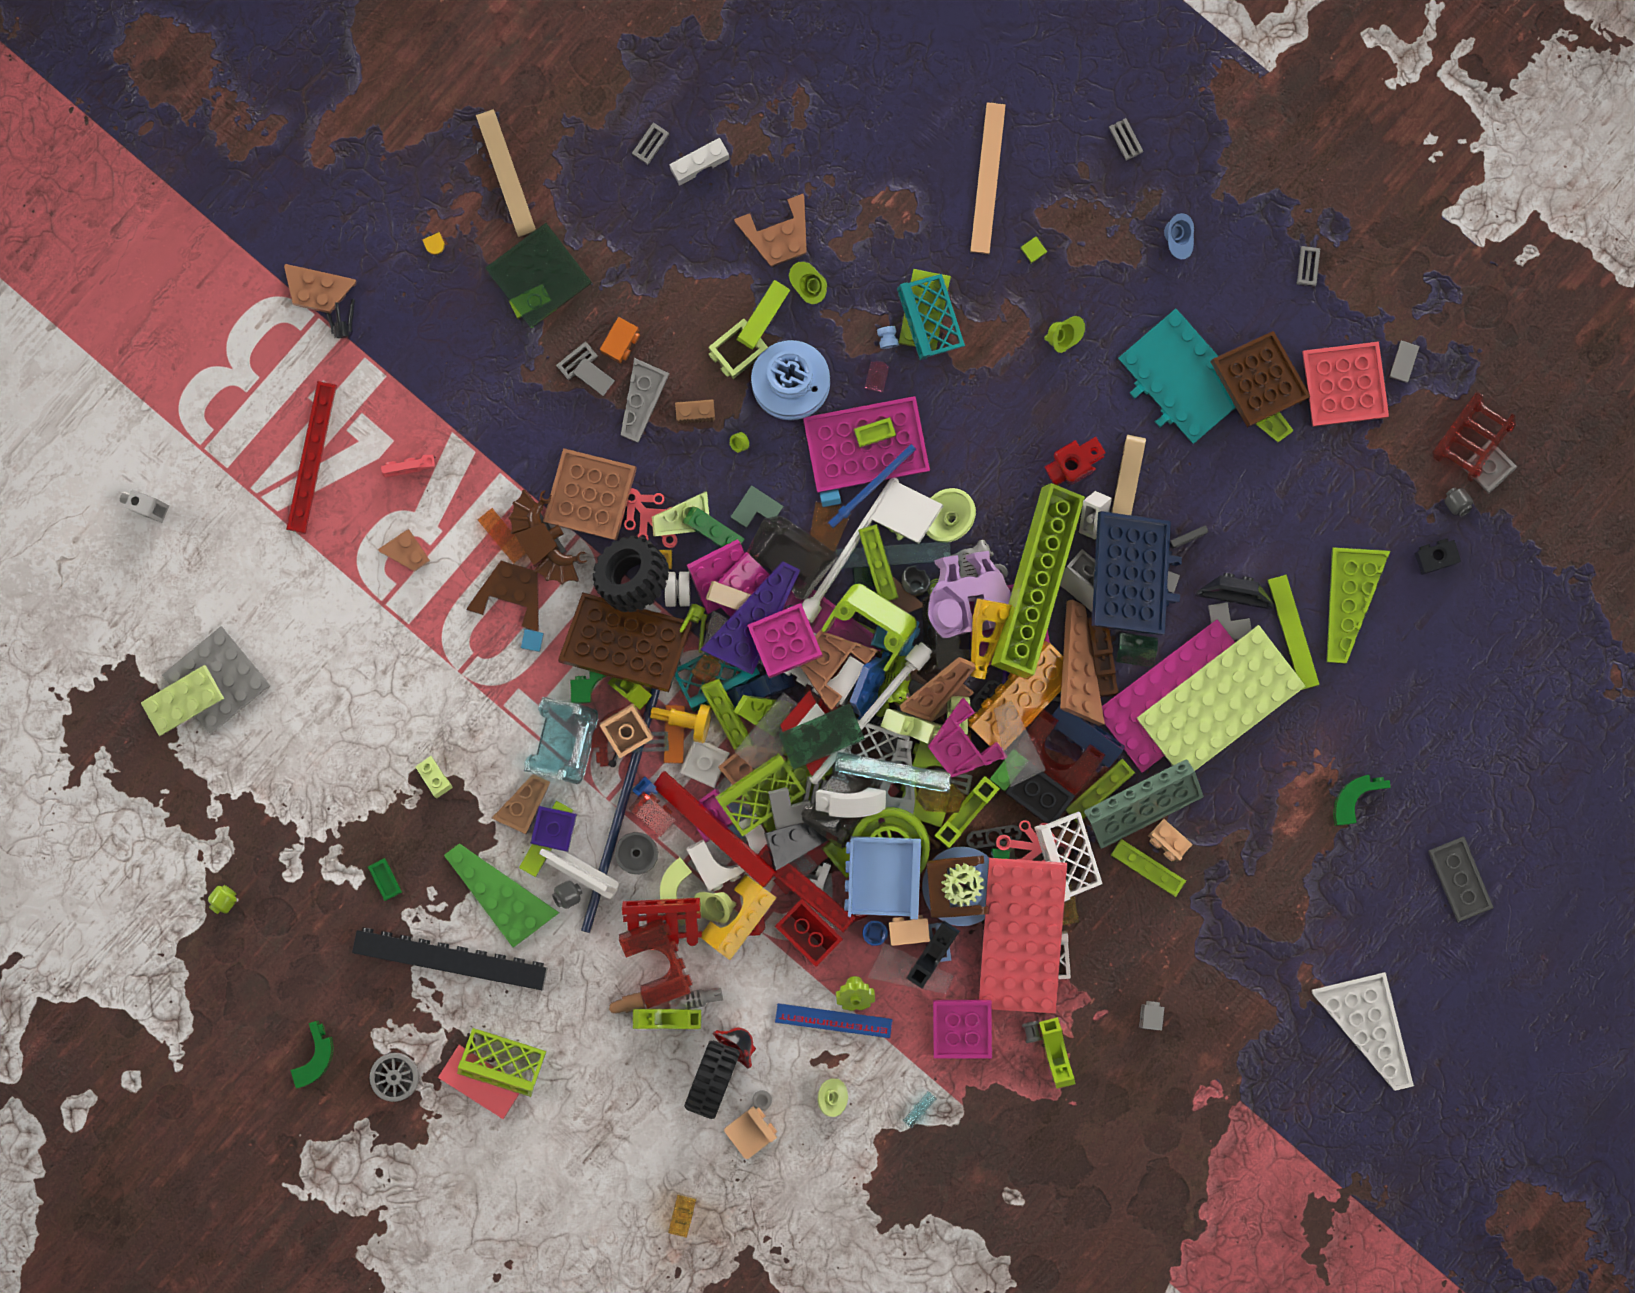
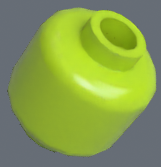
M226 885L223 887L217 886L208 897V902L211 904L209 908L217 914L220 912L228 913L237 901L236 893Z

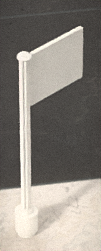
M891 478L815 595L810 599L806 598L802 603L809 623L812 624L821 611L820 601L861 540L859 529L869 527L872 521H875L919 544L943 508V504L900 484L897 478Z

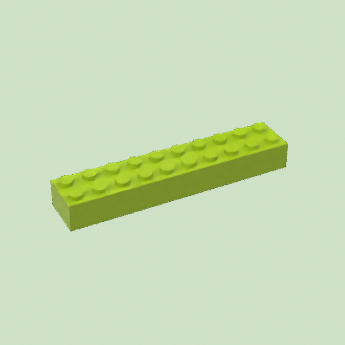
M1052 483L1042 487L1008 603L1012 606L996 645L991 663L992 666L1023 678L1035 674L1082 509L1084 496Z

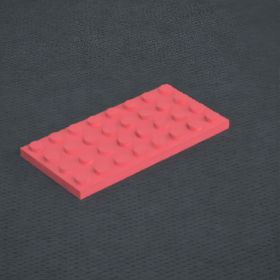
M989 858L986 906H988L989 914H985L979 1000H992V1010L1056 1014L1067 863Z

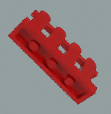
M700 898L623 901L622 915H627L623 916V922H627L628 935H624L625 941H629V946L633 949L640 946L641 940H648V945L652 948L659 946L660 939H667V943L671 947H676L679 944V938H687V943L690 946L697 945L698 937H702V931H698L697 919H701V912L697 913L701 907ZM685 919L686 932H679L678 920ZM659 920H666L667 933H659ZM639 921H647V934H640Z

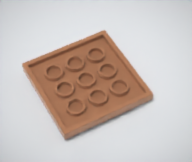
M563 448L550 494L552 495L551 501L547 505L543 522L616 541L637 467Z

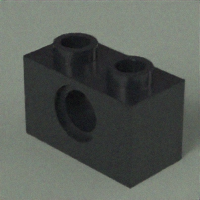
M1446 538L1437 541L1438 545L1430 547V544L1419 547L1420 551H1417L1415 556L1422 575L1461 562L1455 540L1449 541ZM1434 551L1441 553V560L1434 559Z

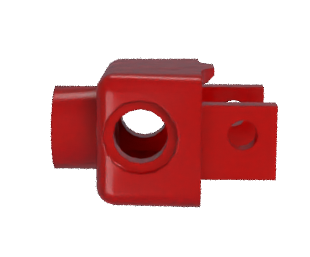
M1097 437L1081 446L1074 440L1054 453V461L1044 468L1053 484L1059 485L1066 481L1067 484L1073 485L1092 474L1096 468L1091 465L1105 458L1104 454L1106 452ZM1073 461L1078 467L1072 471L1068 470L1065 464Z

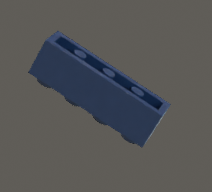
M1060 705L1047 721L1052 729L1057 732L1061 731L1066 735L1065 738L1069 742L1078 744L1085 754L1094 756L1097 763L1103 767L1107 766L1110 768L1125 748L1122 743L1098 725L1060 709Z

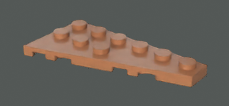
M1069 600L1066 605L1060 709L1101 726L1105 725L1086 607L1079 602Z

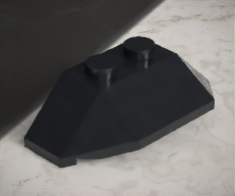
M1223 573V576H1218L1199 589L1195 595L1197 597L1269 610L1273 609L1274 606L1261 585L1253 581L1254 578L1242 576V579L1234 578L1235 575L1230 573Z

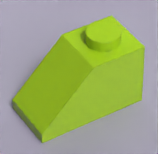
M614 677L608 682L611 687L630 703H634L635 707L639 710L652 696L646 689L636 683Z

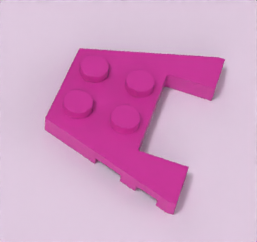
M964 697L928 745V748L951 778L1008 757L997 742L982 753H979L959 726V724L975 713Z

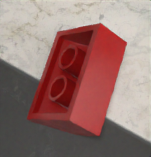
M802 899L774 926L815 967L843 940Z

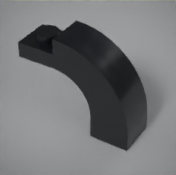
M943 921L906 979L922 989L960 931L946 921Z

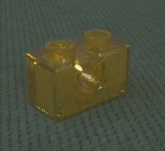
M922 782L916 799L925 811L959 813L965 796L955 784Z
M678 1193L668 1233L687 1238L697 1200L696 1197Z

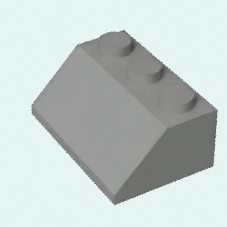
M1082 549L1064 569L1060 586L1092 612L1095 559Z

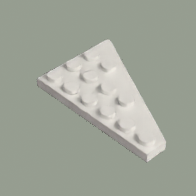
M1385 972L1311 990L1314 997L1394 1091L1414 1086Z

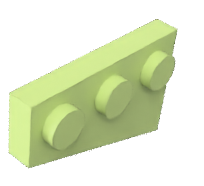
M703 492L652 516L653 536L696 532L682 522L692 507H698L709 515L707 492Z

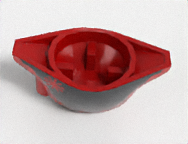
M737 1027L729 1031L716 1030L712 1033L718 1042L735 1048L740 1052L737 1061L747 1069L752 1066L751 1055L756 1050V1047L753 1045L751 1034L746 1029Z

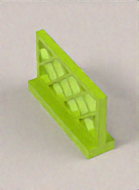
M779 753L715 797L742 836L773 816L772 810L769 812L771 808L769 799L768 804L757 803L759 792L767 794L769 792L760 790V784L763 780L772 781L770 791H773L775 781L785 783V787H788V783L797 785L800 791L794 795H789L791 803L806 793ZM784 766L787 771L786 780L776 779V772ZM747 791L756 792L754 802L744 801V795ZM731 802L740 803L738 813L730 812L726 806ZM743 803L753 805L752 816L741 814ZM756 806L767 807L766 815L763 817L754 816ZM740 817L751 818L750 826L742 830L739 825Z
M472 1028L458 1066L457 1074L531 1097L546 1051ZM475 1034L482 1036L485 1043L476 1047L473 1042ZM496 1041L501 1042L504 1048L494 1053L490 1044ZM488 1046L492 1054L482 1058L478 1050ZM514 1047L520 1048L522 1055L512 1058L509 1050ZM476 1052L479 1058L478 1061L474 1063L466 1061L468 1054ZM506 1052L510 1060L500 1064L497 1055ZM532 1053L541 1055L539 1061L533 1064L530 1063L527 1057ZM494 1057L498 1066L492 1069L487 1068L484 1061ZM525 1058L529 1066L519 1070L515 1061ZM512 1063L516 1072L510 1075L506 1074L503 1067ZM531 1069L534 1075L532 1082L523 1079L521 1073Z

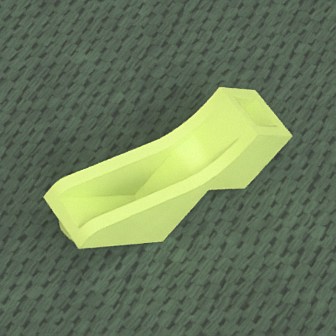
M887 708L880 727L930 744L943 725Z

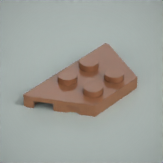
M288 264L284 265L294 306L331 314L335 309V303L341 302L346 297L347 292L357 283L355 279Z

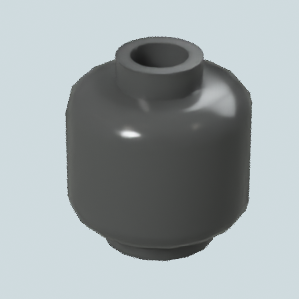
M1452 488L1446 493L1447 497L1444 503L1453 515L1462 517L1472 510L1473 499L1464 488Z
M566 881L554 888L552 897L559 908L568 909L580 902L582 890L577 883L574 884L572 881Z

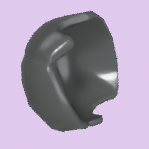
M916 565L907 567L904 571L902 587L907 593L920 596L928 591L930 578L925 570H918Z

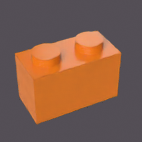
M618 317L602 344L600 352L620 364L622 360L626 361L631 352L629 350L632 343L636 344L640 337L638 333L639 328Z

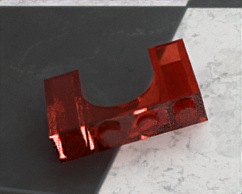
M1043 709L1014 750L1029 760L1039 770L1045 772L1051 779L1061 784L1070 793L1076 795L1102 762L1105 754L1089 744L1079 759L1071 764H1060L1052 760L1046 752L1045 741L1059 720Z
M663 918L619 934V942L626 958L646 950H657L662 952L670 962V968L663 977L641 985L640 992L647 1009L691 993V986L693 985L690 975H686L684 971L686 965L683 958H679L677 951H679L678 945L675 940H671L670 934L672 932L668 923H664Z

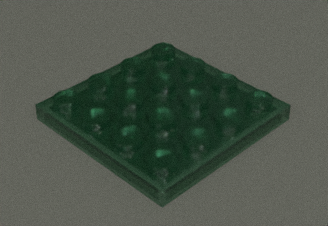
M547 223L485 267L530 328H533L592 284L591 280Z

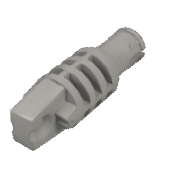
M719 988L704 992V990L699 989L683 992L669 998L670 1008L692 1009L704 1007L709 1002L723 1001L722 995L714 996L721 994L722 990Z

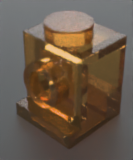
M704 654L691 673L695 678L706 684L713 681L722 667L718 663L719 659ZM705 664H710V668L707 670L703 667Z

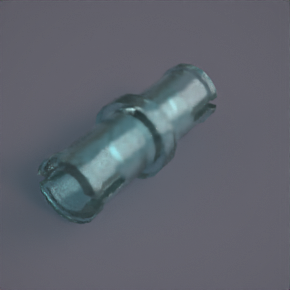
M927 1091L922 1099L913 1105L914 1108L902 1121L910 1128H913L921 1116L927 1114V1109L937 1098Z

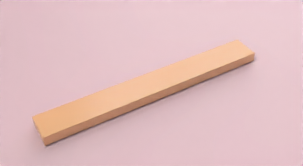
M986 104L970 250L972 253H990L1005 104Z

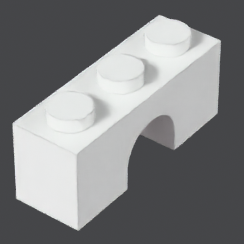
M718 138L669 164L670 170L680 186L695 178L696 174L710 166L714 168L729 160V154L721 139Z

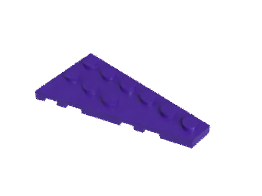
M781 562L700 650L753 675L760 660V655L747 625L782 611L800 569Z

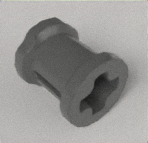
M1039 1021L1022 1024L1026 1033V1043L1043 1040L1038 1030Z

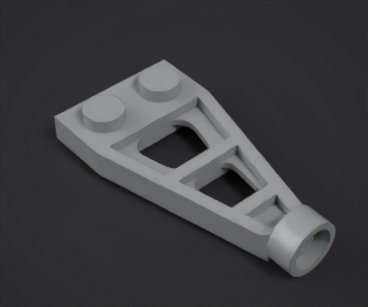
M897 739L896 751L879 789L886 791L885 807L901 808L913 814L915 806L911 758L913 741ZM900 747L907 748V751L902 752ZM898 761H903L907 765L905 777L894 775L895 765ZM899 780L905 784L906 795L904 798L889 796L888 790L893 781Z

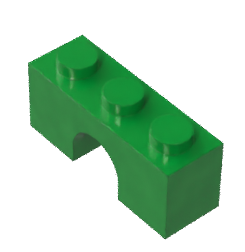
M692 507L682 522L697 533L709 538L720 548L737 539L741 544L744 541L743 537L698 507Z

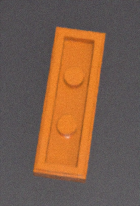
M666 705L665 710L671 711V708L685 712V706ZM665 721L664 763L683 764L684 727L670 726Z

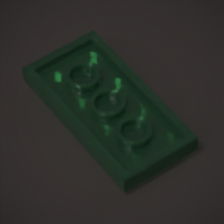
M851 704L779 733L793 770L865 740Z

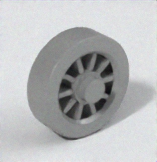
M389 1053L380 1057L373 1064L370 1071V1084L375 1094L381 1099L389 1102L402 1101L410 1097L417 1089L420 1077L416 1063L409 1056L402 1053ZM396 1061L401 1062L398 1069H396ZM392 1062V1070L387 1065ZM406 1065L409 1070L402 1073L401 1070ZM384 1067L388 1073L381 1072L382 1068ZM410 1073L411 1079L403 1078V1075ZM380 1075L385 1076L386 1079L380 1081ZM402 1081L409 1083L407 1088L401 1083ZM387 1082V1083H388L387 1087L384 1088V1087L382 1086V1083ZM397 1084L403 1091L397 1092ZM391 1085H393V1092L388 1091Z

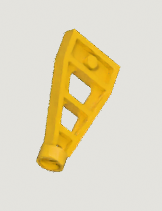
M977 598L972 622L971 662L975 664L976 668L970 676L980 679L986 678L988 665L993 657L1012 605ZM985 620L995 622V628L990 637L982 635V624ZM981 641L989 643L984 656L979 655Z

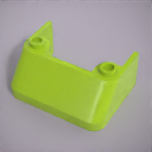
M854 584L836 605L821 631H829L836 618L849 620L855 612L863 615L888 631L884 638V646L893 654L883 669L887 672L892 668L915 631L917 621L912 615L863 584Z

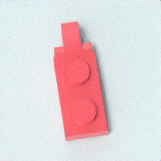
M423 455L418 460L408 458L401 463L395 461L387 462L384 466H381V470L385 478L421 472L424 469L435 468V460L433 455Z

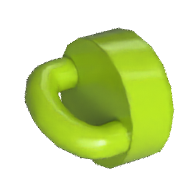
M743 432L733 434L730 437L731 448L737 453L747 450L749 448L748 437Z

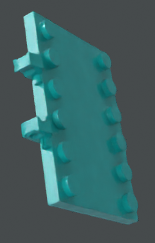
M1176 308L1118 358L1137 380L1134 383L1137 387L1130 392V395L1135 399L1143 392L1146 395L1149 394L1162 408L1160 411L1163 415L1155 421L1157 426L1161 428L1166 422L1170 425L1174 422L1192 444L1196 443L1236 408L1210 362L1218 357V355Z

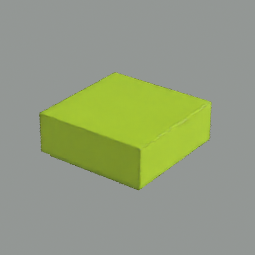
M1034 237L1020 248L1031 264L1047 253V250L1037 237Z

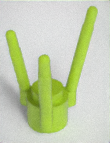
M691 604L687 617L679 631L682 633L689 621L693 623L701 621L699 653H702L700 649L703 647L705 621L708 615L704 614L705 608L702 606Z

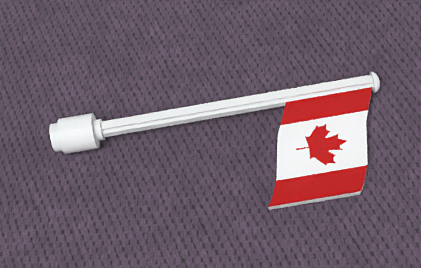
M920 642L919 645L914 646L904 658L907 661L905 663L906 666L843 741L833 723L816 703L811 690L807 692L780 724L785 737L806 764L812 776L809 777L811 783L814 785L819 784V780L910 672L915 669L920 671L930 659L932 651L925 644Z

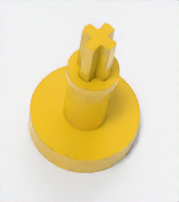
M701 704L697 715L678 711L674 708H671V711L653 707L650 718L666 721L670 726L675 725L693 729V741L704 743L710 727L712 708L710 705Z

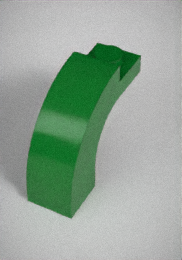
M1365 775L1346 784L1339 792L1334 803V826L1356 823L1355 804L1359 796L1366 791L1391 788L1390 780L1384 781V777L1372 778L1373 782H1370V775Z
M319 1021L309 1023L315 1043L313 1058L306 1065L290 1070L296 1089L317 1081L327 1071L332 1061L333 1039L332 1037L324 1039L323 1035L326 1034L323 1023L320 1024Z

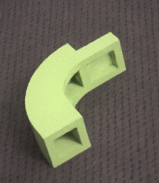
M680 857L668 867L663 875L660 885V899H677V890L680 883L693 873ZM685 919L678 920L681 926L686 925Z

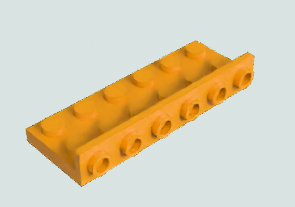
M1044 641L1035 674L1023 678L1010 673L1008 680L995 689V694L991 698H987L981 704L982 707L979 711L968 718V727L989 747L997 742L1004 751L1061 691L1063 656L1051 643Z

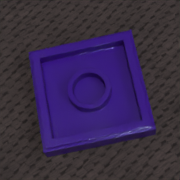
M539 806L530 844L569 852L577 814Z

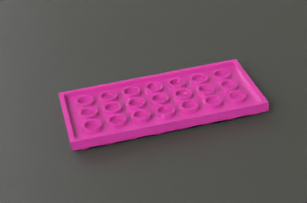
M1218 619L1102 706L1105 726L1114 738L1125 746L1124 751L1141 773L1165 755L1136 718L1235 643Z

